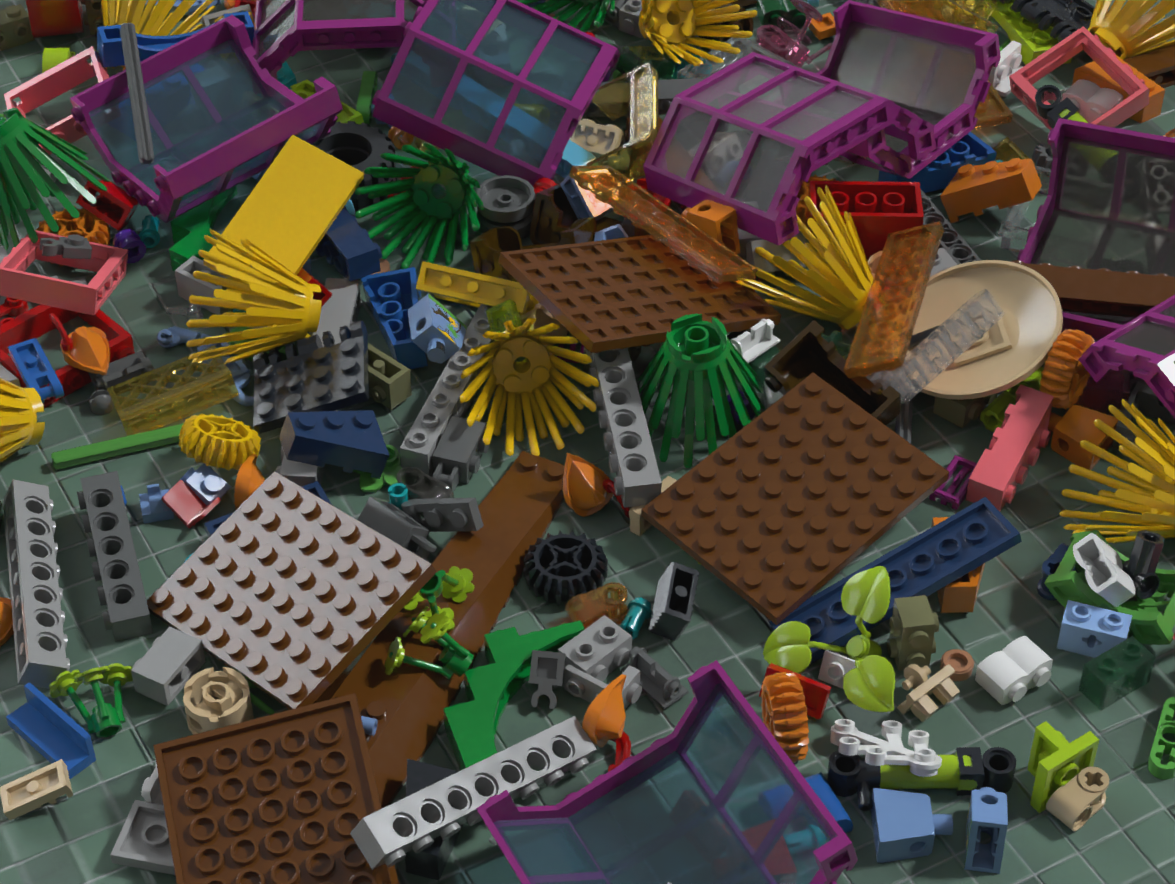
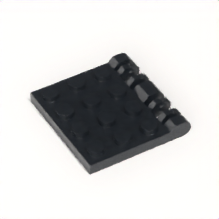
M1000 0V2H1002L1003 4H1008L1011 1ZM1014 0L1011 9L1015 12H1020V15L1032 24H1038V28L1042 31L1052 26L1053 29L1050 35L1054 39L1058 38V42H1060L1083 26L1088 29L1095 7L1085 0Z
M362 320L351 323L350 331L347 325L340 327L341 343L335 344L331 331H326L322 334L324 347L318 334L298 340L297 349L299 356L293 342L285 344L287 360L281 361L277 348L269 350L268 354L265 351L253 355L255 368L253 427L255 431L261 434L283 427L288 412L336 411L369 400L368 335Z

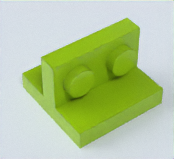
M1047 721L1036 726L1027 770L1035 777L1030 805L1038 813L1046 809L1049 798L1058 788L1067 784L1082 769L1094 766L1100 739L1091 731L1069 743L1060 731L1055 730Z

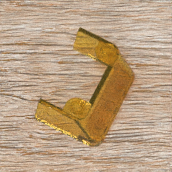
M648 63L642 64L598 88L592 101L612 121L630 112V142L587 163L588 169L607 167L610 169L614 179L623 176L629 183L645 175L643 166L658 134V73Z

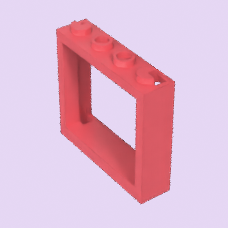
M1084 26L1009 76L1011 92L1049 130L1051 127L1048 124V119L1042 118L1037 112L1035 101L1037 90L1032 85L1081 51L1086 52L1130 95L1091 122V124L1115 128L1149 104L1150 90L1145 86V81L1143 79L1139 80L1133 74L1128 64H1122L1117 59L1114 51L1111 48H1106L1100 42L1096 34L1092 35ZM1047 100L1043 103L1045 105H1051Z
M91 46L5 93L4 98L7 110L18 108L23 117L26 118V113L94 76H97L99 83L110 78L107 67L102 66L98 52ZM91 57L92 62L88 63L87 59ZM19 97L21 101L17 103L13 101V99ZM117 105L92 118L94 127L98 129L121 116L119 106ZM72 114L46 128V130L69 143L87 135L81 124L75 121ZM38 144V145H39L43 150H45L49 155L52 154L49 150H47V149H46L45 147H43L41 144Z
M35 230L38 236L36 243L31 242L27 234L0 263V296L95 315L126 276L129 250L89 242L92 248L91 259L63 258L62 255L42 256V250L39 249L40 238L59 240V237L65 236ZM36 259L97 272V274L88 285L24 271Z

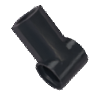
M1147 530L1137 532L1130 559L1122 564V570L1133 580L1135 595L1140 599L1150 598L1160 585V579L1155 574L1165 539L1160 534Z

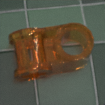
M607 583L590 592L573 597L566 604L565 610L572 622L581 620L584 629L604 615L614 623L620 624L628 612L627 605L625 604L628 592L620 583Z

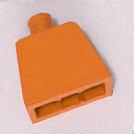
M704 200L692 208H686L682 212L681 221L688 225L689 235L721 263L741 253L736 209L711 200Z
M1073 405L1063 417L1051 412L1048 430L1053 432L1051 448L1075 465L1092 470L1101 458L1081 448L1080 441L1087 440L1107 451L1113 444V439L1095 427L1094 420L1100 419L1114 430H1116L1119 420L1114 416L1078 405Z

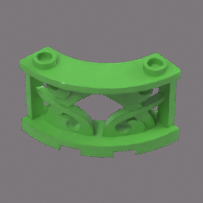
M1098 530L1072 534L1070 538L1071 544L1056 572L1048 575L1045 581V585L1053 596L1065 608L1067 601L1071 600L1132 615L1128 636L1131 637L1130 642L1149 645L1171 644L1174 635L1172 629L1175 625V570L1156 568L1155 574L1160 579V585L1154 595L1147 599H1140L1134 595L1137 601L1124 602L1118 607H1114L1090 588L1085 577V569L1077 563L1073 554V545L1090 533H1094L1111 548L1113 547ZM1113 548L1119 554L1122 564L1129 560L1128 557ZM1166 597L1171 598L1168 601H1163L1166 599Z

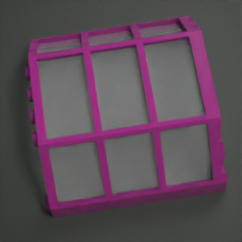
M752 52L674 96L643 168L648 190L690 208L704 200H711L736 209L739 229L779 246L799 234L795 209L800 199L796 196L803 181L808 182L813 171L883 129L885 134L907 141L909 157L919 160L936 149L934 125L887 98Z

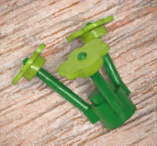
M453 566L449 569V573H446L444 570L436 572L403 608L407 611H412L417 607L418 602L420 603L427 599L430 611H426L424 615L428 617V620L432 615L446 611L450 619L447 631L454 629L453 610L447 607L441 609L437 606L436 598L442 593L443 597L447 599L452 597V600L457 603L464 602L467 598V593L474 591V584L471 583L473 579L472 571L467 568L460 570L458 567Z
M425 606L418 617L412 618L413 623L403 636L406 637L411 630L417 634L421 629V641L424 644L434 639L444 647L439 656L442 666L404 655L405 649L402 648L401 638L396 637L388 649L385 673L390 675L393 668L400 667L402 662L440 673L448 679L451 678L453 673L461 677L471 665L473 654L446 633L450 624L448 613L446 611L440 614L436 613L428 620L424 613L429 607Z
M114 663L109 666L92 668L83 673H80L79 670H74L71 673L64 671L56 677V681L50 683V696L57 698L61 695H69L87 723L89 733H96V736L100 738L112 736L121 731V724L126 722L122 712L121 686L133 681L131 673L133 667ZM98 681L114 687L115 708L110 703L104 702ZM82 682H84V685L91 684L97 706L92 709V715L89 714L75 692Z

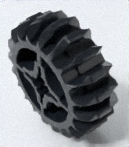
M573 530L570 534H563L559 531L558 535L555 536L547 533L545 539L537 538L535 545L529 546L528 553L525 554L523 575L529 590H534L536 597L544 596L546 603L556 600L558 606L562 601H568L572 606L574 600L584 603L586 596L594 598L595 593L602 590V586L608 576V560L602 546L597 545L595 538L587 540L585 533L576 536Z

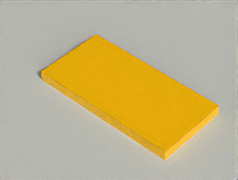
M292 134L221 235L246 250L248 249L241 244V240L246 241L248 239L297 275L364 179V173ZM214 245L209 251V253H212L221 258H224L233 263H236L245 268L260 273L254 270L253 268L219 252L216 249V246ZM203 259V264L230 280L250 285V283L218 272L216 270V263Z

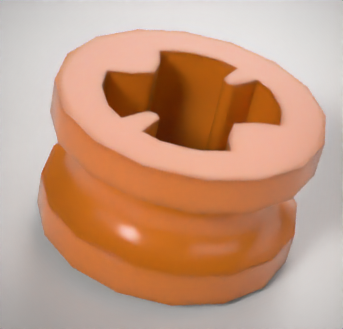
M394 126L388 132V137L398 149H402L403 145H411L414 140L413 135Z

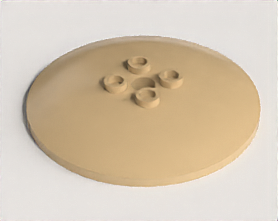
M980 260L959 264L929 277L915 287L900 303L888 329L887 346L889 355L896 371L903 380L925 394L956 400L986 397L1019 384L1045 363L1048 358V352L1051 351L1053 343L1062 331V308L1059 297L1052 285L1041 274L1027 266L1002 260ZM954 319L958 321L960 327L958 331L910 349L893 351L892 343ZM975 335H984L979 340H971V338Z

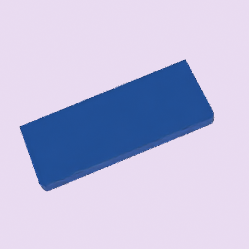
M30 682L24 685L27 702L6 716L8 725L51 764L62 759L67 765L69 779L73 778L96 761L90 734Z

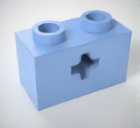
M1068 600L1061 624L1057 649L1121 664L1132 615Z

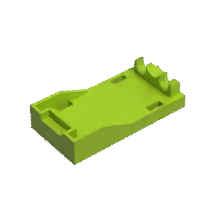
M984 0L983 7L986 9V17L989 20L993 17L1007 32L1011 42L1014 40L1022 44L1020 54L1025 65L1059 43L1058 38L1054 39L1050 35L1053 29L1052 26L1042 31L1038 28V24H1032L1023 18L1020 12L1013 11L1011 8L1014 0H1011L1008 4H1003L1000 0ZM1072 58L1063 64L1071 63Z

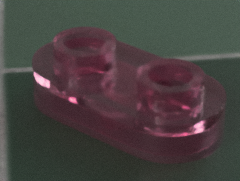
M763 25L757 29V43L778 60H787L794 56L795 41L780 28L774 25Z

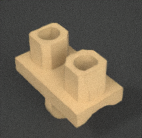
M916 664L909 665L904 669L905 681L902 682V687L907 691L910 688L914 690L906 696V700L897 708L903 715L911 710L917 718L924 722L939 709L929 695L933 693L943 705H946L960 693L955 683L950 679L955 670L948 664L928 679L927 676L931 674L928 666L925 665L921 668Z

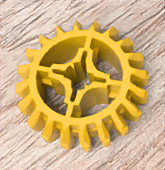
M202 413L185 419L179 434V446L188 458L195 459L197 463H204L206 466H214L217 469L225 468L230 470L233 468L239 470L249 456L257 454L258 458L261 438L258 436L259 433L253 430L249 425H244L243 421L233 420V417L226 418L223 415L215 416Z

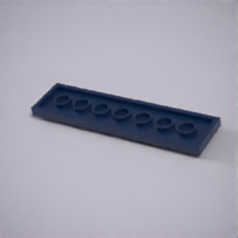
M984 497L810 597L778 625L769 621L771 629L774 631L783 623L798 621L809 626L811 630L810 641L843 646L852 637L862 634L855 623L856 616L847 614L841 602L843 587L855 574L877 566H883L886 568L890 579V603L884 617L875 624L862 620L866 630L869 631L892 617L894 598L929 596L1022 542L1021 535L999 510ZM810 648L812 653L810 664L824 656L825 649Z

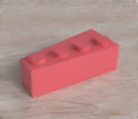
M1020 384L1016 391L1015 405L1009 404L1005 411V418L1001 428H996L989 448H985L969 478L966 495L967 501L975 503L986 497L999 512L1006 502L1009 504L1012 502L1017 484L1022 485L1024 483L1029 465L1034 466L1036 464L1040 448H1046L1049 443L1051 431L1048 430L1053 404L1052 395Z

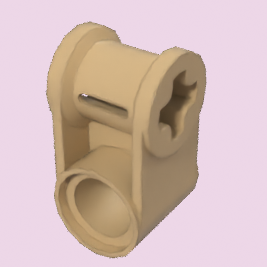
M1092 766L1082 769L1079 774L1052 794L1047 802L1046 810L1072 831L1079 830L1088 819L1104 807L1106 802L1105 791L1109 786L1110 780L1108 774L1099 767Z

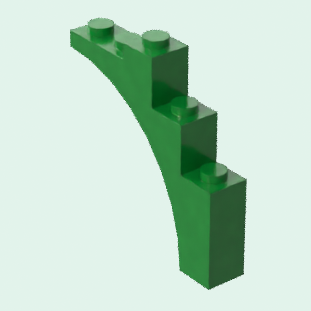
M235 172L232 173L230 180L235 178ZM218 177V178H216V179H214V180H215L216 182H219L220 177ZM203 185L181 198L179 207L211 191V189ZM237 185L170 222L172 238L175 244L169 249L173 271L192 256L203 260L204 258L199 256L198 251L205 250L209 252L213 247L212 244L204 239V235L212 237L209 229H213L219 213L238 193Z
M581 620L564 623L540 631H533L520 636L515 627L484 634L485 657L489 665L477 666L464 673L465 693L469 702L443 708L445 731L460 771L497 753L495 736L499 720L508 702L530 678L532 650L558 653L559 648L585 630Z

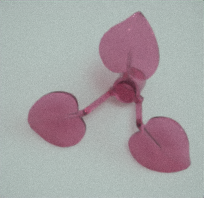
M790 0L799 11L805 13L806 21L804 26L800 30L788 20L778 17L776 33L797 37L795 44L781 62L801 68L804 63L809 65L812 60L827 50H831L833 44L829 43L809 57L808 53L810 50L801 42L803 40L808 44L812 43L811 39L805 35V32L812 18L821 22L823 17L808 2ZM849 50L846 61L856 66L862 72L863 77H865L867 72L863 61L855 52Z

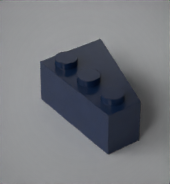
M373 410L288 412L279 435L287 460L324 467L325 464L343 467V472L352 473L353 470L371 473V477L380 479L390 456Z

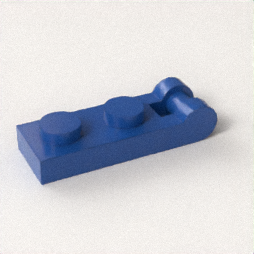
M37 338L8 347L10 356L28 388L36 389L42 403L45 402L44 399L53 396L55 399L64 396L61 382Z

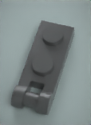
M475 497L411 499L401 504L403 512L430 532L478 531L484 526ZM419 512H423L424 518H421Z

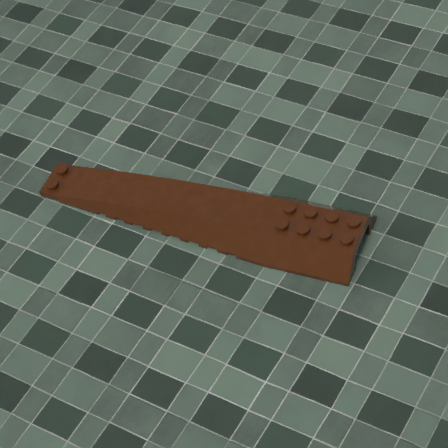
M522 451L510 469L478 506L484 526L478 531H456L429 562L437 572L444 570L446 573H449V569L456 566L460 570L467 568L473 573L471 583L474 584V591L467 593V598L464 602L457 603L452 600V597L447 599L443 597L442 593L436 598L437 606L441 609L451 608L454 612L453 621L455 627L447 631V633L459 645L473 654L472 663L467 670L473 668L474 659L485 646L484 634H488L491 629H494L498 622V615L510 600V593L522 578L525 554L528 553L529 546L535 545L537 538L543 539L564 500L563 475L565 465ZM427 599L423 602H418L417 607L412 611L402 608L314 702L318 703L355 693L361 716L378 720L375 735L365 734L382 808L392 803L407 781V759L420 761L431 745L444 721L443 708L449 707L452 700L456 699L461 690V683L464 680V674L458 677L453 673L451 678L448 679L440 673L402 662L400 667L393 668L390 675L385 673L388 649L396 637L401 638L402 648L405 649L404 655L442 666L439 656L444 647L434 639L424 644L421 641V629L417 634L411 630L406 637L403 636L413 623V617H418L425 606L429 607L426 611H430Z

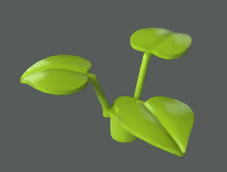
M877 566L859 572L852 576L844 585L841 594L842 607L847 614L856 616L855 623L862 633L852 637L846 647L810 641L811 630L808 625L798 621H789L778 626L768 637L763 651L764 659L769 664L772 663L800 674L811 662L812 653L810 648L844 653L852 660H855L856 668L848 671L843 679V688L847 698L856 706L868 711L893 712L895 689L893 666L889 660L881 656V646L876 641L870 639L871 632L866 630L862 622L864 620L870 624H875L884 617L888 610L891 589L886 568Z

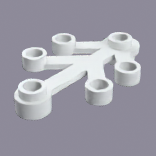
M838 719L835 721V725L831 727L830 742L839 746V753L849 756L857 754L866 755L865 762L874 766L909 765L912 774L922 777L935 776L938 773V768L942 766V758L936 755L934 750L928 749L929 733L926 731L912 730L909 732L908 745L913 747L914 751L903 747L901 740L902 723L898 721L888 720L882 722L881 735L887 741L858 731L855 727V722L849 719Z

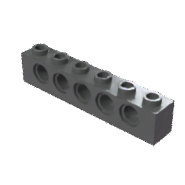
M114 471L80 478L83 491L77 492L80 510L87 509L88 513L82 515L85 533L92 532L93 536L87 539L90 557L97 556L98 560L97 562H92L95 581L102 580L103 586L97 587L100 605L107 604L108 611L102 612L106 631L113 630L115 642L152 634L153 629L118 472Z

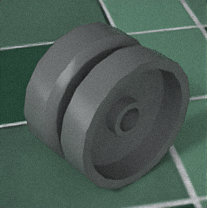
M510 175L495 176L480 184V188L477 189L476 193L483 202L484 209L482 211L477 206V218L480 224L479 231L483 234L493 227L509 226L517 230L521 239L528 236L535 206L534 187L528 181Z

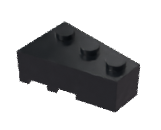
M407 759L406 797L459 771ZM461 829L447 839L443 840L441 836L434 838V842L419 853H415L414 850L405 853L406 872L439 881Z

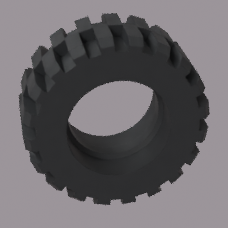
M348 121V123L336 122L334 126L330 127V135L311 144L363 173L367 167H396V162L387 161L380 157L383 153L395 154V147L391 139L376 127L371 128L366 123L356 124L355 121ZM307 134V136L303 137L302 140L307 139L308 137H310V135ZM364 173V179L358 187L396 181L397 178H374L373 174ZM355 192L350 197L355 212L387 199V196L369 199L368 194L356 195Z

